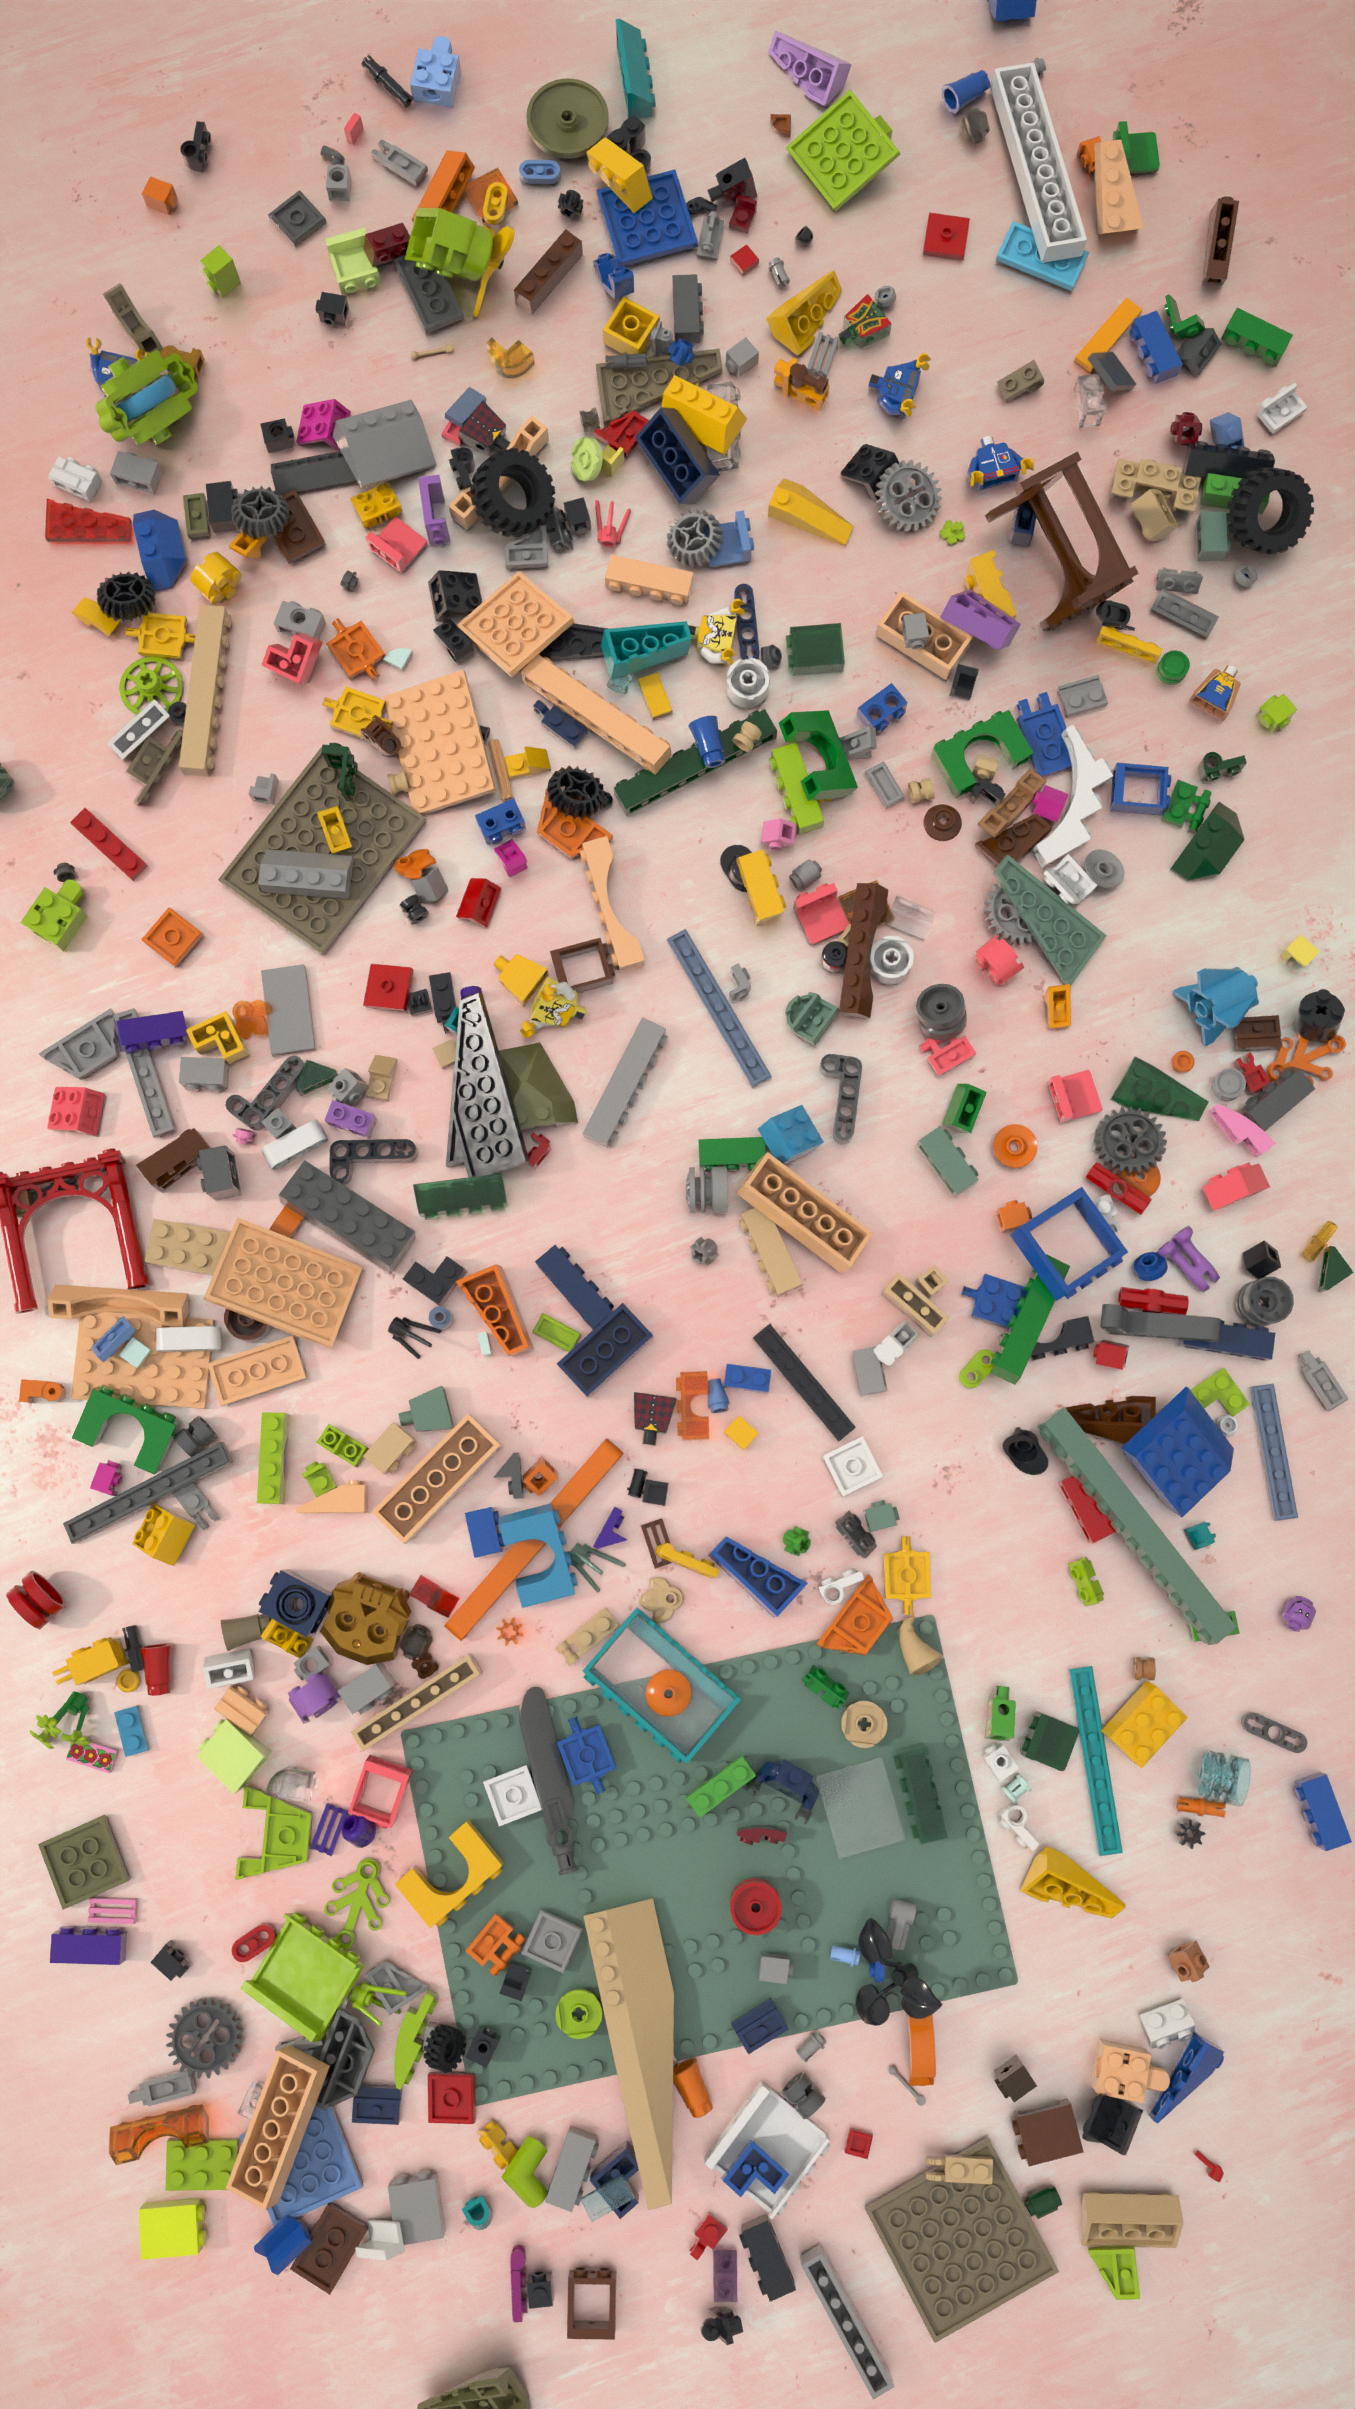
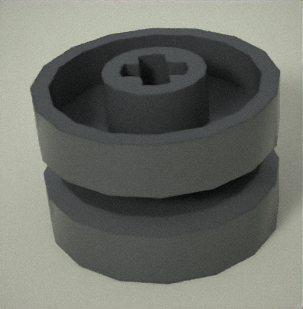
M949 984L932 985L922 991L917 998L916 1009L921 1031L927 1037L941 1041L953 1039L962 1033L966 1027L967 1013L963 994L956 987Z

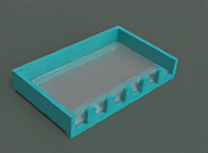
M638 1607L583 1669L585 1673L583 1678L592 1686L597 1684L603 1690L600 1693L610 1702L614 1699L619 1703L618 1709L627 1717L631 1714L637 1719L635 1724L644 1732L649 1730L655 1735L652 1739L662 1748L666 1745L672 1751L670 1755L679 1763L684 1761L687 1764L741 1700L736 1693ZM670 1669L680 1672L687 1678L691 1686L692 1694L689 1705L683 1712L675 1716L657 1714L651 1709L646 1699V1687L649 1680L654 1674L662 1670ZM667 1689L664 1691V1695L667 1698H671L673 1692Z

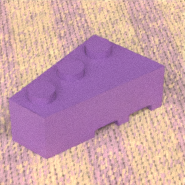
M971 589L951 595L940 616L942 620L988 643L989 646L997 650L1006 648L1011 644L1021 625Z

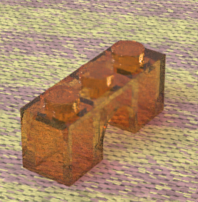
M707 1371L680 1372V1377L676 1378V1391H681V1400H677V1413H682V1422H677L678 1436H682V1441L709 1440V1416H697L690 1407L695 1397L708 1395Z

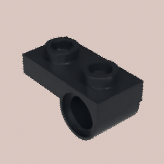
M196 121L193 141H185L180 147L186 167L197 172H203V166L207 163L208 159L207 145H210L211 134L207 130L205 122Z
M461 447L450 450L452 459H449L452 472L457 471L458 477L456 482L459 490H465L472 485L469 474L474 471L475 462L472 451L469 448ZM464 459L469 460L466 463H461V461Z
M451 618L433 629L435 636L446 647L456 663L474 652L470 640Z

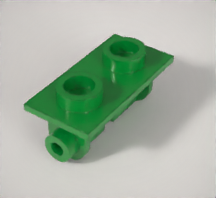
M812 1665L808 1674L802 1679L805 1683L804 1686L816 1695L821 1689L825 1692L821 1699L832 1708L836 1707L839 1709L847 1700L849 1692L846 1687L840 1682H835L822 1668Z

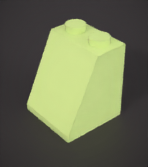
M221 1719L214 1727L213 1731H215V1734L211 1739L206 1738L199 1746L200 1752L197 1757L235 1794L244 1789L272 1754V1751L253 1735L249 1736L228 1719L225 1721Z

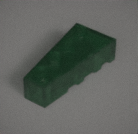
M918 1743L896 1749L897 1755L893 1756L896 1769H901L903 1778L899 1779L902 1793L906 1792L908 1801L905 1802L908 1816L912 1815L914 1825H910L913 1838L918 1839L920 1844L948 1838L942 1810L937 1802L939 1800L935 1783L932 1782V1766L929 1759L926 1758V1755H929L927 1746L923 1743Z

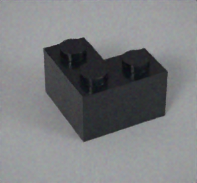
M446 1256L434 1274L415 1261L403 1280L438 1306H443L457 1287L456 1281L462 1279L467 1271Z

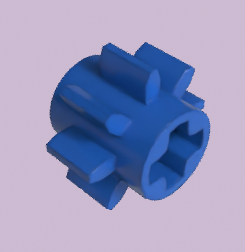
M682 338L679 341H672L668 349L671 352L670 359L680 366H684L685 363H691L695 356V353L692 352L694 346Z

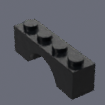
M1085 1316L1063 1322L1061 1332L1054 1341L1036 1343L1030 1356L1032 1360L1046 1358L1045 1354L1054 1352V1356L1068 1353L1067 1349L1074 1347L1076 1351L1089 1349L1088 1344L1094 1343L1089 1317ZM1001 1334L1000 1336H998L999 1342H1000V1340H1001L1003 1334Z

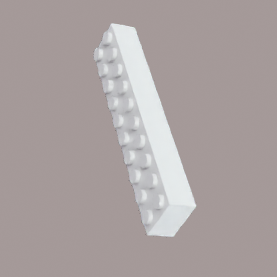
M1033 62L994 69L990 88L1041 262L1045 263L1082 256L1087 237L1035 64Z

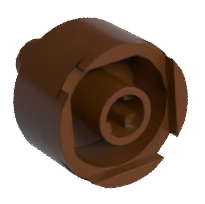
M228 1309L225 1310L224 1324L234 1337L242 1341H260L268 1336L273 1327L254 1319L248 1323L245 1321L247 1316Z

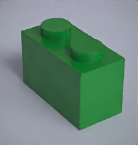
M957 1084L942 1125L960 1133H971L987 1092L970 1084Z

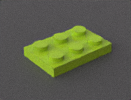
M169 2138L166 2151L165 2191L228 2190L226 2186L239 2154V2138Z

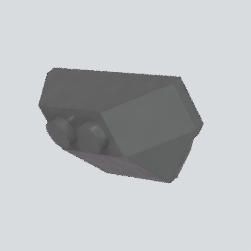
M341 2008L337 2010L319 2058L320 2061L330 2066L315 2106L322 2110L359 2094L375 2051L360 2018Z

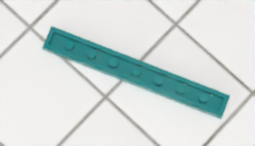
M1093 1667L1069 1669L1098 1855L1105 1856L1123 1853L1104 1735L1101 1732L1103 1728Z

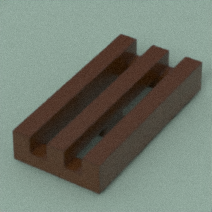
M662 1518L641 1525L655 1569L672 1563L662 1558V1562H657L647 1528L651 1527L656 1545H661L655 1525L659 1524L665 1543H670Z

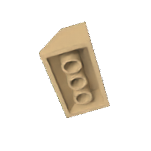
M1089 2192L1083 2194L1081 2203L1082 2246L1177 2247L1183 2226L1179 2195H1170L1168 2193L1159 2195H1147L1146 2193L1123 2194L1121 2192H1114L1112 2194Z

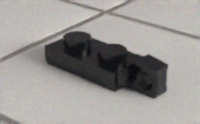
M451 973L429 975L437 1023L443 1022L445 1034L452 1033L445 1026L456 1007Z

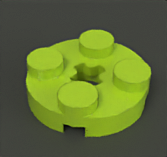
M576 1988L561 1996L556 2007L555 2017L561 2031L563 2030L571 2038L584 2039L591 2036L598 2029L602 2021L603 2010L601 2002L594 1992L583 1988ZM577 2007H581V2010L586 2012V2014L582 2015L581 2020H578L577 2016L572 2014V2012L576 2011Z

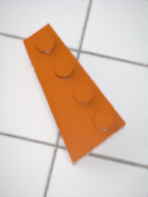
M495 1264L456 1281L508 1356L514 1357L534 1349L502 1266Z

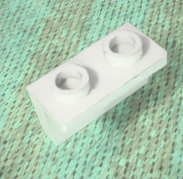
M1296 383L1289 387L1285 385L1278 391L1276 396L1266 398L1260 405L1261 409L1257 416L1272 434L1306 412L1308 408L1295 392L1298 387Z
M1184 1999L1140 2014V2020L1150 2040L1152 2049L1156 2047L1158 2049L1166 2048L1172 2041L1177 2039L1180 2041L1187 2040L1195 2033V2024Z

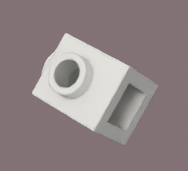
M993 1743L984 1750L986 1753L982 1757L1000 1782L1019 1769L1003 1744L997 1745Z

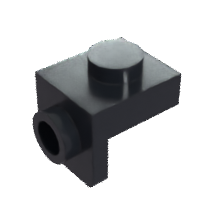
M985 778L981 784L977 782L970 791L972 794L970 802L974 803L982 795L995 806H998L1006 793H1004L1001 786L996 783L992 784Z

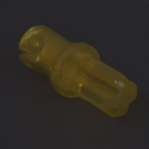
M1327 1221L1317 1236H1312V1241L1301 1255L1308 1261L1314 1262L1323 1248L1328 1247L1327 1242L1336 1232L1338 1226L1331 1221Z

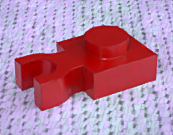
M1249 1052L1245 1055L1248 1060L1247 1064L1243 1063L1241 1058L1236 1059L1234 1062L1237 1067L1244 1071L1242 1074L1246 1080V1088L1249 1094H1252L1262 1089L1271 1081L1261 1064L1255 1066L1254 1057Z

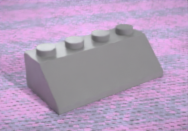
M267 849L260 864L258 885L266 893L349 899L354 857Z

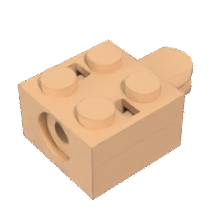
M1099 2039L1092 2088L1097 2094L1103 2093L1110 2097L1144 2103L1146 2089L1159 2092L1165 2091L1169 2087L1170 2077L1162 2067L1150 2065L1151 2054L1146 2048Z

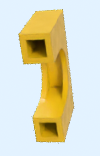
M469 1819L449 1836V1839L462 1853L468 1863V1879L461 1888L452 1892H444L434 1888L416 1865L395 1883V1886L429 1928L435 1924L437 1927L441 1926L449 1918L446 1914L452 1909L458 1911L466 1904L465 1898L470 1893L475 1896L485 1887L482 1884L488 1878L493 1880L502 1872L500 1867L504 1864L503 1860Z

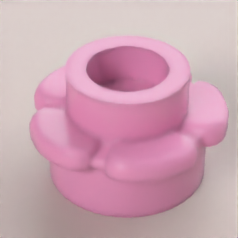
M236 1128L235 1134L232 1135L236 1138L235 1142L249 1145V1141H254V1132L247 1129Z

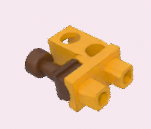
M793 357L789 363L779 359L774 368V373L776 374L774 385L782 388V395L788 397L790 394L793 399L820 411L829 395V379L825 377L817 379L808 374L806 366L798 364V360Z

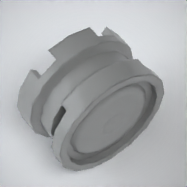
M1223 1069L1212 1080V1092L1216 1098L1222 1101H1232L1244 1092L1246 1088L1245 1077L1237 1069Z

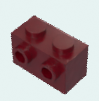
M403 222L365 234L363 250L372 267L391 262L393 259L406 255L410 235Z

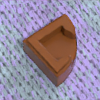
M770 114V122L773 129L779 135L790 138L791 114Z

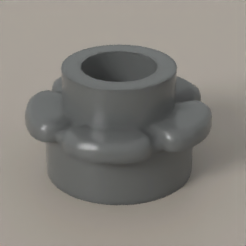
M348 570L344 574L340 585L346 591L356 588L359 578L356 577L357 573H352Z
M60 863L53 873L57 876L58 881L65 882L75 877V867L69 863Z

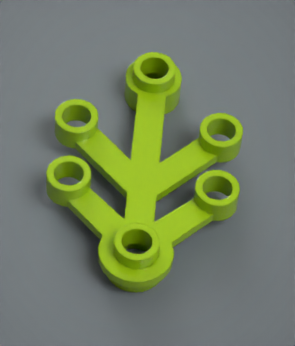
M371 1858L363 1859L358 1864L356 1872L344 1878H337L332 1883V1890L335 1893H342L348 1885L360 1880L357 1890L336 1901H329L324 1907L326 1915L334 1916L340 1909L352 1903L344 1930H341L335 1938L342 1943L341 1947L344 1950L349 1949L355 1942L353 1930L361 1906L368 1919V1927L371 1930L377 1931L383 1924L382 1918L376 1915L366 1894L368 1885L370 1884L376 1896L375 1902L378 1907L385 1908L390 1903L389 1894L383 1891L377 1878L380 1873L379 1864ZM366 1866L372 1867L373 1871L371 1874L365 1872ZM338 1881L343 1883L341 1890L335 1887V1883ZM380 1896L386 1897V1904H381L379 1902ZM333 1904L336 1908L335 1912H330L328 1905ZM373 1919H377L379 1921L378 1927H374L371 1924V1921ZM344 1934L350 1937V1941L347 1943L342 1940Z

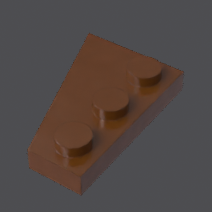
M1034 814L1013 824V827L1003 831L995 838L991 837L975 843V847L997 866L1005 855H1009L1016 862H1019L1052 830V826L1038 814Z

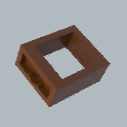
M601 937L550 951L559 983L567 982L561 959L598 950L605 977L570 987L577 993L613 984L614 968L612 963L608 964L606 957L610 956L606 943L602 944Z
M575 2267L574 2270H569L567 2339L615 2340L617 2271H612L609 2267H600L597 2270ZM575 2284L610 2285L609 2321L574 2320Z

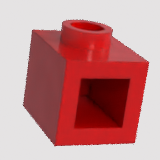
M1102 1340L1099 1345H1095L1093 1357L1097 1358L1096 1364L1123 1370L1126 1366L1129 1345Z

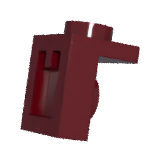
M738 195L736 207L729 222V228L748 234L757 213V201L748 196Z

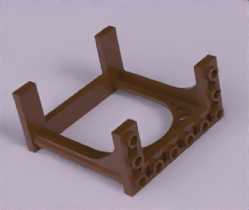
M1078 451L1020 482L1014 487L1017 494L1016 497L990 510L985 515L988 523L1029 502L1061 566L1063 574L1061 599L1051 615L1040 622L1043 631L1049 627L1051 631L1063 625L1062 620L1067 617L1069 620L1081 615L1080 610L1087 608L1089 611L1098 606L1101 602L1133 583L1132 578L1139 574L1135 566L1129 568L1077 464L1082 460ZM1063 476L1097 542L1099 561L1095 575L1089 573L1082 566L1045 493Z

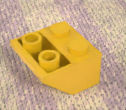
M153 1503L146 1512L145 1519L140 1529L136 1532L132 1544L153 1559L175 1566L195 1525L187 1519Z

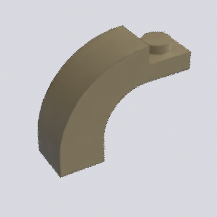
M119 283L102 294L110 306L113 315L137 350L143 349V358L146 352L152 353L157 349L160 352L163 349L153 330L138 313L122 284Z

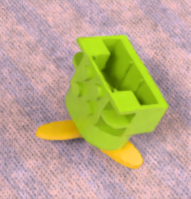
M417 208L404 260L416 262L415 266L424 270L433 271L435 269V274L453 278V275L473 281L481 278L473 316L478 318L488 281L496 268H502L504 258L514 241L515 230L505 226L495 235L492 228L477 225L476 221L444 209Z

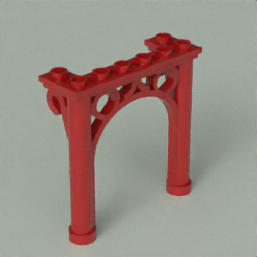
M115 1148L102 1151L103 1154L97 1155L98 1159L90 1157L83 1159V1163L78 1164L66 1162L62 1163L61 1167L53 1169L51 1166L38 1169L39 1172L34 1173L22 1171L16 1173L15 1177H9L7 1173L3 1174V1172H0V1228L15 1303L13 1304L15 1314L32 1312L38 1309L24 1242L26 1226L31 1217L42 1206L63 1197L77 1196L89 1198L99 1202L109 1210L116 1226L127 1288L130 1290L139 1289L150 1285L149 1276L145 1273L124 1171V1163L126 1161L120 1150L116 1151ZM81 1176L78 1181V1186L81 1190H76V1186L66 1184L64 1179ZM100 1177L103 1180V1185L96 1192L92 1193L84 1188V1182L88 1178ZM54 1182L53 1187L46 1191L47 1195L45 1197L42 1190L36 1186ZM108 1186L113 1206L101 1197L107 1191ZM23 1191H37L38 1198L32 1206L20 1203L19 1196ZM16 1205L20 1209L26 1210L20 1224L18 1223Z

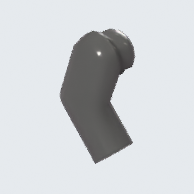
M323 145L320 153L321 156L330 159L331 165L344 164L345 158L337 150Z

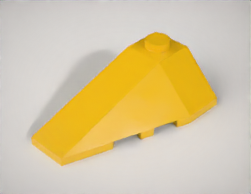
M834 270L780 305L766 317L773 336L796 355H800L813 343L815 332L818 327H822L824 323L823 318L827 311L832 309L842 291Z
M783 478L777 485L769 503L768 517L846 547L854 526L803 485Z
M1049 1846L1034 1858L1021 1887V1892L1039 1901L1048 1903L1050 1899L1062 1902V1906L1067 1908L1075 1905L1083 1907V1910L1087 1913L1111 1919L1126 1908V1904L1076 1862Z

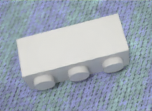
M153 699L106 744L123 760L170 715Z

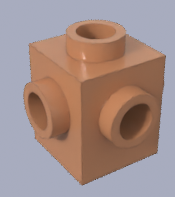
M1197 1941L1178 1945L1168 1955L1173 1969L1181 1982L1187 1980L1196 1982L1204 1977L1203 1973L1210 1967Z

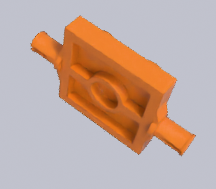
M339 618L336 621L334 620L332 625H334L338 634L327 642L326 645L348 677L353 679L366 671L372 681L376 680L375 677L378 679L380 675L373 666L386 655L364 623L359 621L355 625L345 628Z

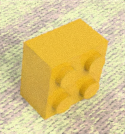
M623 297L602 330L603 343L622 354L624 352H627V354L646 353L653 342L651 341V333L653 328H657L660 316Z

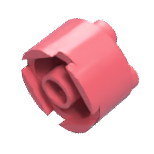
M998 934L976 951V963L982 970L987 968L991 974L989 978L996 986L999 984L1004 985L1024 969L1023 963L1018 964L1015 960L1018 958V955L1003 938L999 941Z

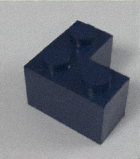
M628 2141L594 2169L590 2175V2182L619 2219L639 2203V2194L628 2181L639 2170L635 2151Z

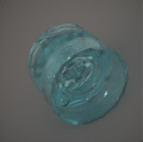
M1206 1750L1198 1771L1197 1786L1199 1797L1206 1800L1210 1797L1212 1801L1217 1802L1222 1794L1223 1803L1241 1807L1249 1790L1251 1773L1249 1759L1230 1755L1226 1762L1224 1753L1218 1752L1216 1754L1215 1751Z

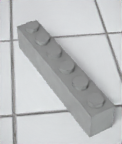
M642 1017L583 1131L585 1138L608 1148L610 1143L614 1144L619 1134L616 1132L619 1124L624 1125L629 1114L626 1112L629 1105L633 1106L637 1100L638 1094L636 1091L639 1085L644 1086L648 1078L646 1072L649 1066L653 1067L656 1063L658 1048H663L667 1041L666 1028Z
M821 2244L802 2254L800 2261L803 2270L873 2400L894 2388L890 2372Z

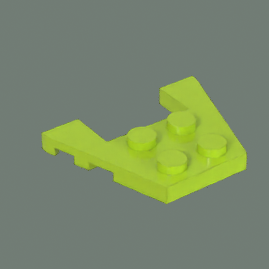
M245 1786L242 1808L266 1810L262 1858H237L235 1880L307 1862L313 1813L251 1786Z

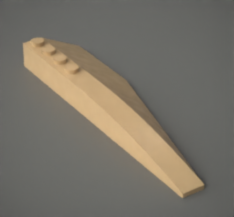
M652 1898L583 1916L648 2210L672 2204L674 1990Z

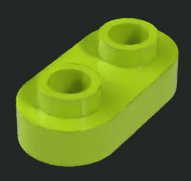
M983 1349L974 1355L959 1373V1381L962 1386L972 1389L977 1387L991 1372L993 1365L990 1362L989 1364H984L982 1358L987 1356L991 1362L994 1352ZM968 1373H973L975 1375V1379L973 1381L968 1380Z

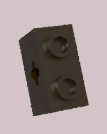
M1017 2055L994 2070L997 2076L994 2081L1005 2098L1010 2096L1014 2103L1037 2087Z

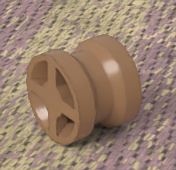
M1134 1657V1679L1141 1680L1142 1678H1147L1148 1680H1155V1659L1153 1657H1148L1147 1659Z

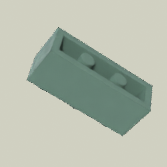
M939 1126L921 1138L916 1145L955 1198L976 1184L979 1180L977 1178L979 1174L973 1165L967 1164L964 1159L966 1156L962 1149L954 1146L951 1141L953 1138L947 1129L943 1130Z

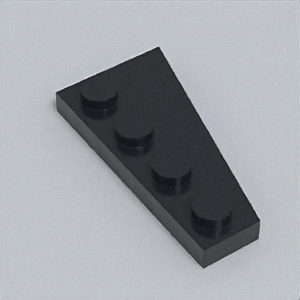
M573 623L542 650L539 655L550 660L602 656L601 642L604 629L608 628Z

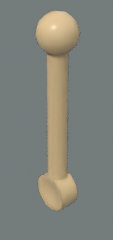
M447 344L445 348L423 352L412 351L410 356L415 360L420 356L446 352L451 354L453 346Z

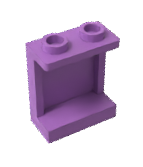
M440 476L418 477L424 523L429 544L442 545L450 541L446 519H434L433 504L445 502Z

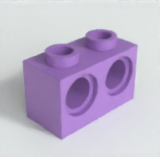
M332 1100L325 1118V1122L329 1126L370 1139L377 1118L372 1113Z

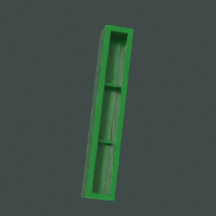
M1046 1254L1063 1280H1065L1070 1266ZM1036 1272L1033 1279L1029 1278L1024 1287V1290L1027 1291L1025 1297L1021 1296L1016 1305V1308L1019 1309L1017 1315L1013 1314L1007 1326L1010 1327L1008 1334H1003L999 1345L1002 1346L1000 1352L996 1351L990 1362L993 1365L990 1373L1014 1385L1024 1372L1055 1302L1054 1297Z

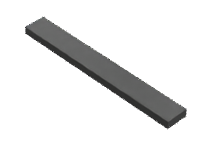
M221 1441L64 1522L63 1525L71 1544H75L232 1463L233 1461L225 1443Z

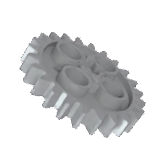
M904 460L899 465L894 463L891 468L889 467L885 470L886 474L879 477L882 482L876 484L881 489L875 492V495L880 497L876 504L882 505L878 512L886 513L883 519L890 518V526L897 523V530L903 526L905 532L910 529L913 532L918 530V528L922 529L926 527V524L928 525L932 522V518L938 515L935 510L941 508L937 502L942 500V497L938 496L937 493L942 489L935 487L939 480L933 481L934 472L928 475V466L921 469V462H918L915 466L913 460H910L907 464ZM910 478L914 479L915 486L911 484ZM893 487L898 490V495L893 492ZM921 487L924 488V491L907 498L897 505L893 503ZM919 497L924 500L925 505L920 503ZM902 506L907 509V514L903 513Z
M999 882L998 885L994 884L991 887L993 891H989L986 894L990 899L984 901V904L989 906L983 910L984 913L989 914L985 921H991L992 923L988 929H996L994 936L1002 934L1001 939L1009 938L1010 945L1015 940L1018 946L1023 944L1024 941L1026 944L1031 943L1032 939L1036 941L1028 927L1024 929L1020 926V920L1023 919ZM1001 910H1005L1008 913L1007 919L1001 915Z

